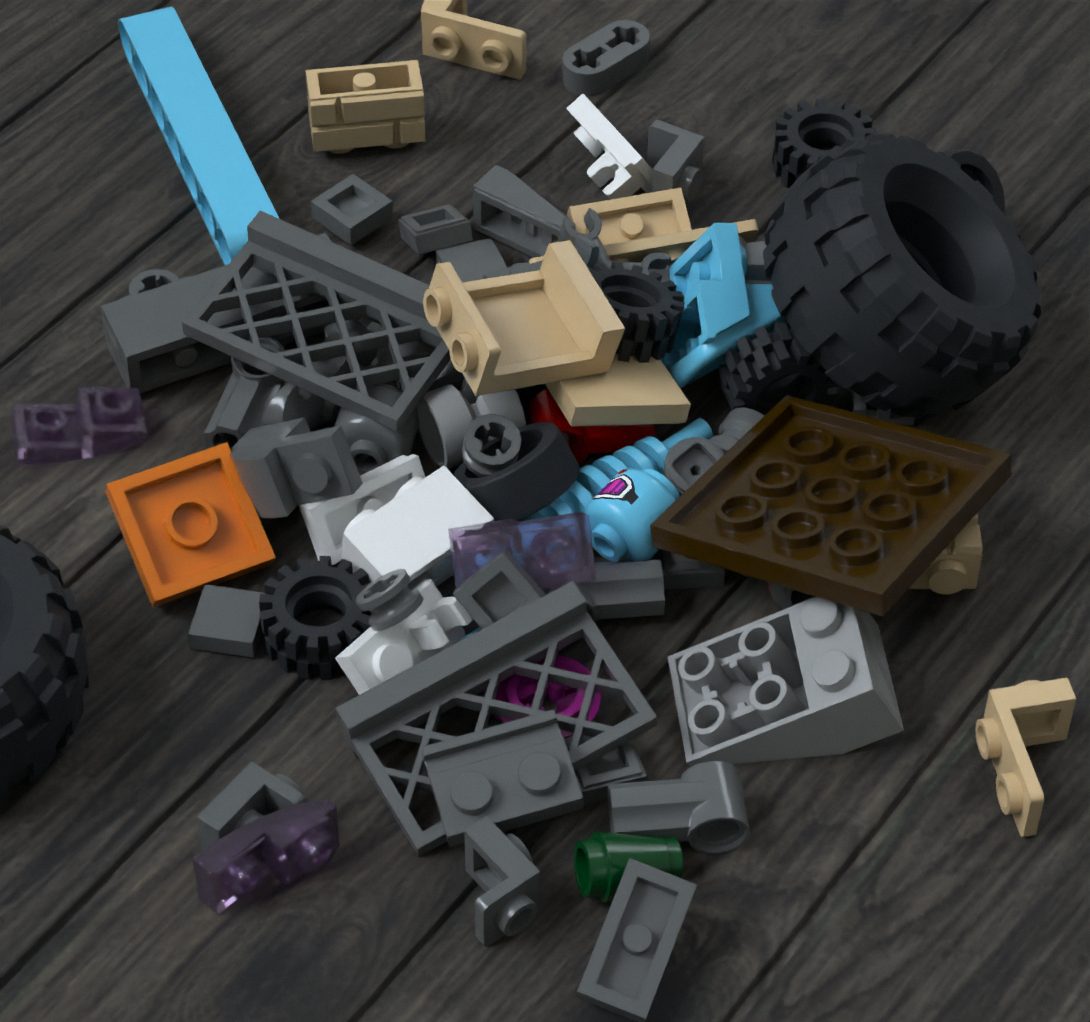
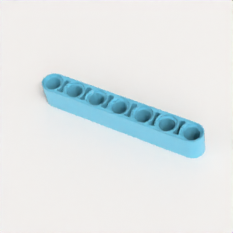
M170 6L120 18L118 21L120 37L130 67L224 265H228L248 242L247 226L259 211H263L276 218L279 217L175 9Z

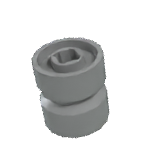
M463 379L460 390H457L452 384H448L427 391L416 406L419 416L418 431L428 456L438 469L442 466L451 469L463 463L462 447L466 428L474 419L481 415H502L514 422L517 428L526 426L524 411L515 389L475 396L466 379ZM489 436L487 443L491 442L496 438ZM479 439L482 442V446L486 445L482 439Z

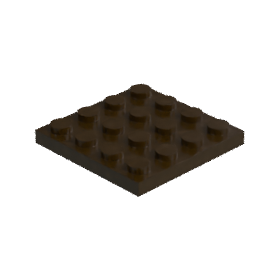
M786 395L650 525L652 545L656 548L683 555L689 559L699 560L738 572L744 576L755 577L794 589L800 593L811 594L847 605L859 611L884 616L1011 477V454Z

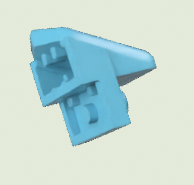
M713 223L668 268L670 280L677 285L675 291H682L684 295L683 302H685L673 349L670 353L665 352V356L661 361L680 388L719 368L720 364H726L724 355L728 349L739 352L736 341L744 335L752 341L757 338L754 330L759 327L765 326L767 333L774 332V325L777 322H785L787 327L790 325L785 316H780L771 295L772 284H745L748 264L745 248L739 243L737 223Z

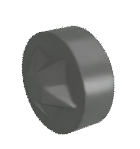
M691 437L683 439L676 443L668 452L663 475L674 485L681 496L724 455V452L717 444L705 438Z

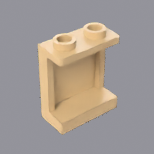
M571 240L549 243L540 270L462 283L450 262L436 264L429 289L425 291L423 298L424 312L430 325L436 326L449 349L454 368L458 372H462L475 396L609 372L625 327Z

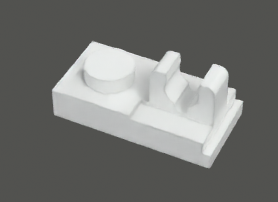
M581 94L566 108L581 125L574 132V135L595 158L605 151L588 168L587 174L599 188L604 186L611 178H614L602 190L610 200L631 196L640 187L646 193L652 192L653 169L584 94Z
M415 454L409 456L401 455L361 475L363 484L353 495L299 505L318 561L319 556H331L332 565L340 562L343 533L347 525L358 514L368 509H372L374 512L392 501L399 489L416 476L426 478L419 456Z
M431 578L423 579L413 588L418 589L424 598L422 604L414 613L400 623L382 631H374L370 626L335 659L360 695L462 639L466 635L462 626L468 625L473 620L471 615L455 597H442Z

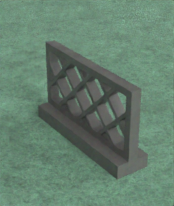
M259 211L247 226L248 242L182 321L183 334L398 432L451 360L449 349L436 326L430 325L425 316L423 298L425 291L429 289L430 285L263 211ZM253 267L276 277L278 283L244 289L241 280ZM311 293L327 300L330 307L296 313L292 297ZM283 299L287 312L286 316L253 322L249 306ZM240 308L245 324L220 329L207 322L214 313ZM365 317L380 324L383 331L350 337L345 321ZM331 323L336 324L340 340L311 346L306 345L302 329ZM293 332L297 344V349L273 353L261 347L259 338ZM418 341L435 350L429 357L404 362L398 345ZM389 347L394 364L360 370L356 353ZM346 356L351 373L328 378L315 372L312 363ZM400 380L403 393L393 407L369 397L366 387Z
M574 581L336 707L344 740L353 755L359 757L418 857L447 842L442 821L422 831L411 813L418 790L433 793L429 777L422 776L425 764L421 747L455 737L436 732L442 713L455 706L480 711L475 731L487 728L491 714L517 720L546 712L541 709L549 682L586 690L578 718L556 714L559 729L574 733L568 751L574 771L657 726L656 714L588 614L587 601ZM581 638H584L595 655L590 676L554 668L558 651ZM545 658L544 665L535 664ZM602 668H604L611 680L600 678ZM514 674L538 679L539 682L532 707L529 708L495 700L500 682ZM487 690L485 697L476 696L477 694ZM595 693L623 698L634 714L615 726L588 721ZM427 722L425 730L416 728ZM584 735L593 737L590 740L582 743ZM396 738L420 743L412 773L383 767L374 750ZM394 784L407 787L404 799Z

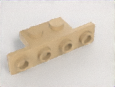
M681 187L570 206L566 215L567 218L576 224V232L588 234L590 232L585 225L584 217L588 208L596 211L602 222L598 237L612 262H642L650 253L661 252L672 257L668 266H671L709 228L692 230ZM756 219L734 222L737 223L738 236L742 237L746 243L753 242L759 232ZM544 256L534 257L529 260V263L542 261Z

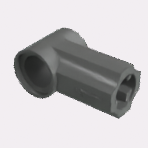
M269 337L259 338L262 348L273 353L285 351L284 347L277 340ZM231 357L233 373L204 432L206 447L211 448L228 442L230 449H232L251 428L261 427L262 414L276 393L283 387L284 380Z
M556 550L540 556L533 563L531 570L532 578L546 595L574 581L587 601V612L594 623L600 619L664 615V576L661 560H658V558H651L647 561L624 560L588 563L587 559L578 552Z
M708 761L688 768L680 779L608 784L607 799L610 833L662 838L675 837L678 842L689 841V845L692 848L705 854H721L733 851L746 843L750 836L739 769L733 764L724 761Z

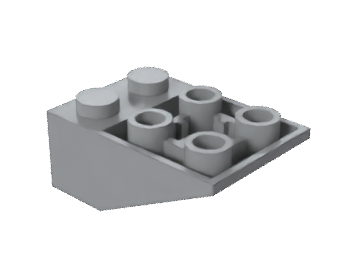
M816 596L668 656L686 763L690 767L708 761H724L730 764L842 755L904 731L879 626L869 612L859 611L847 605Z

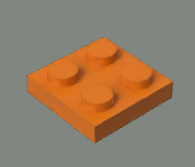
M228 442L107 483L105 493L153 608L201 591L205 584L215 586L270 566L276 559L254 504L248 496L230 456L232 452Z

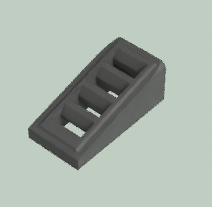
M495 165L473 185L474 230L533 258L545 255L548 244L556 242L553 239V235L558 237L557 241H562L560 227L566 216L509 170ZM569 219L573 229L576 231V224Z

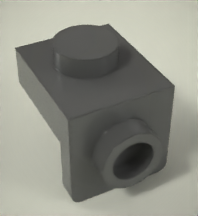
M655 120L648 130L647 164L653 169L652 192L681 187L684 200L692 201L695 198L703 179L704 136L660 120Z
M486 816L464 830L465 871L486 892L475 901V936L485 947H488L504 935L514 936L522 932L534 920L536 914L540 912V871L533 864L532 857L523 842L514 834L509 833L505 835Z

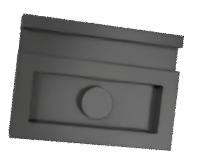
M554 709L421 747L423 761L428 772L449 847L464 844V830L486 816L502 832L584 809L582 792L564 738L561 735Z

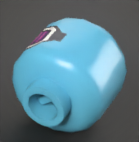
M623 469L619 471L586 507V522L591 531L589 540L594 549L601 556L613 562H617L619 559L622 561H647L651 559L660 548L653 547L650 525L680 497L677 489L664 475L652 469Z

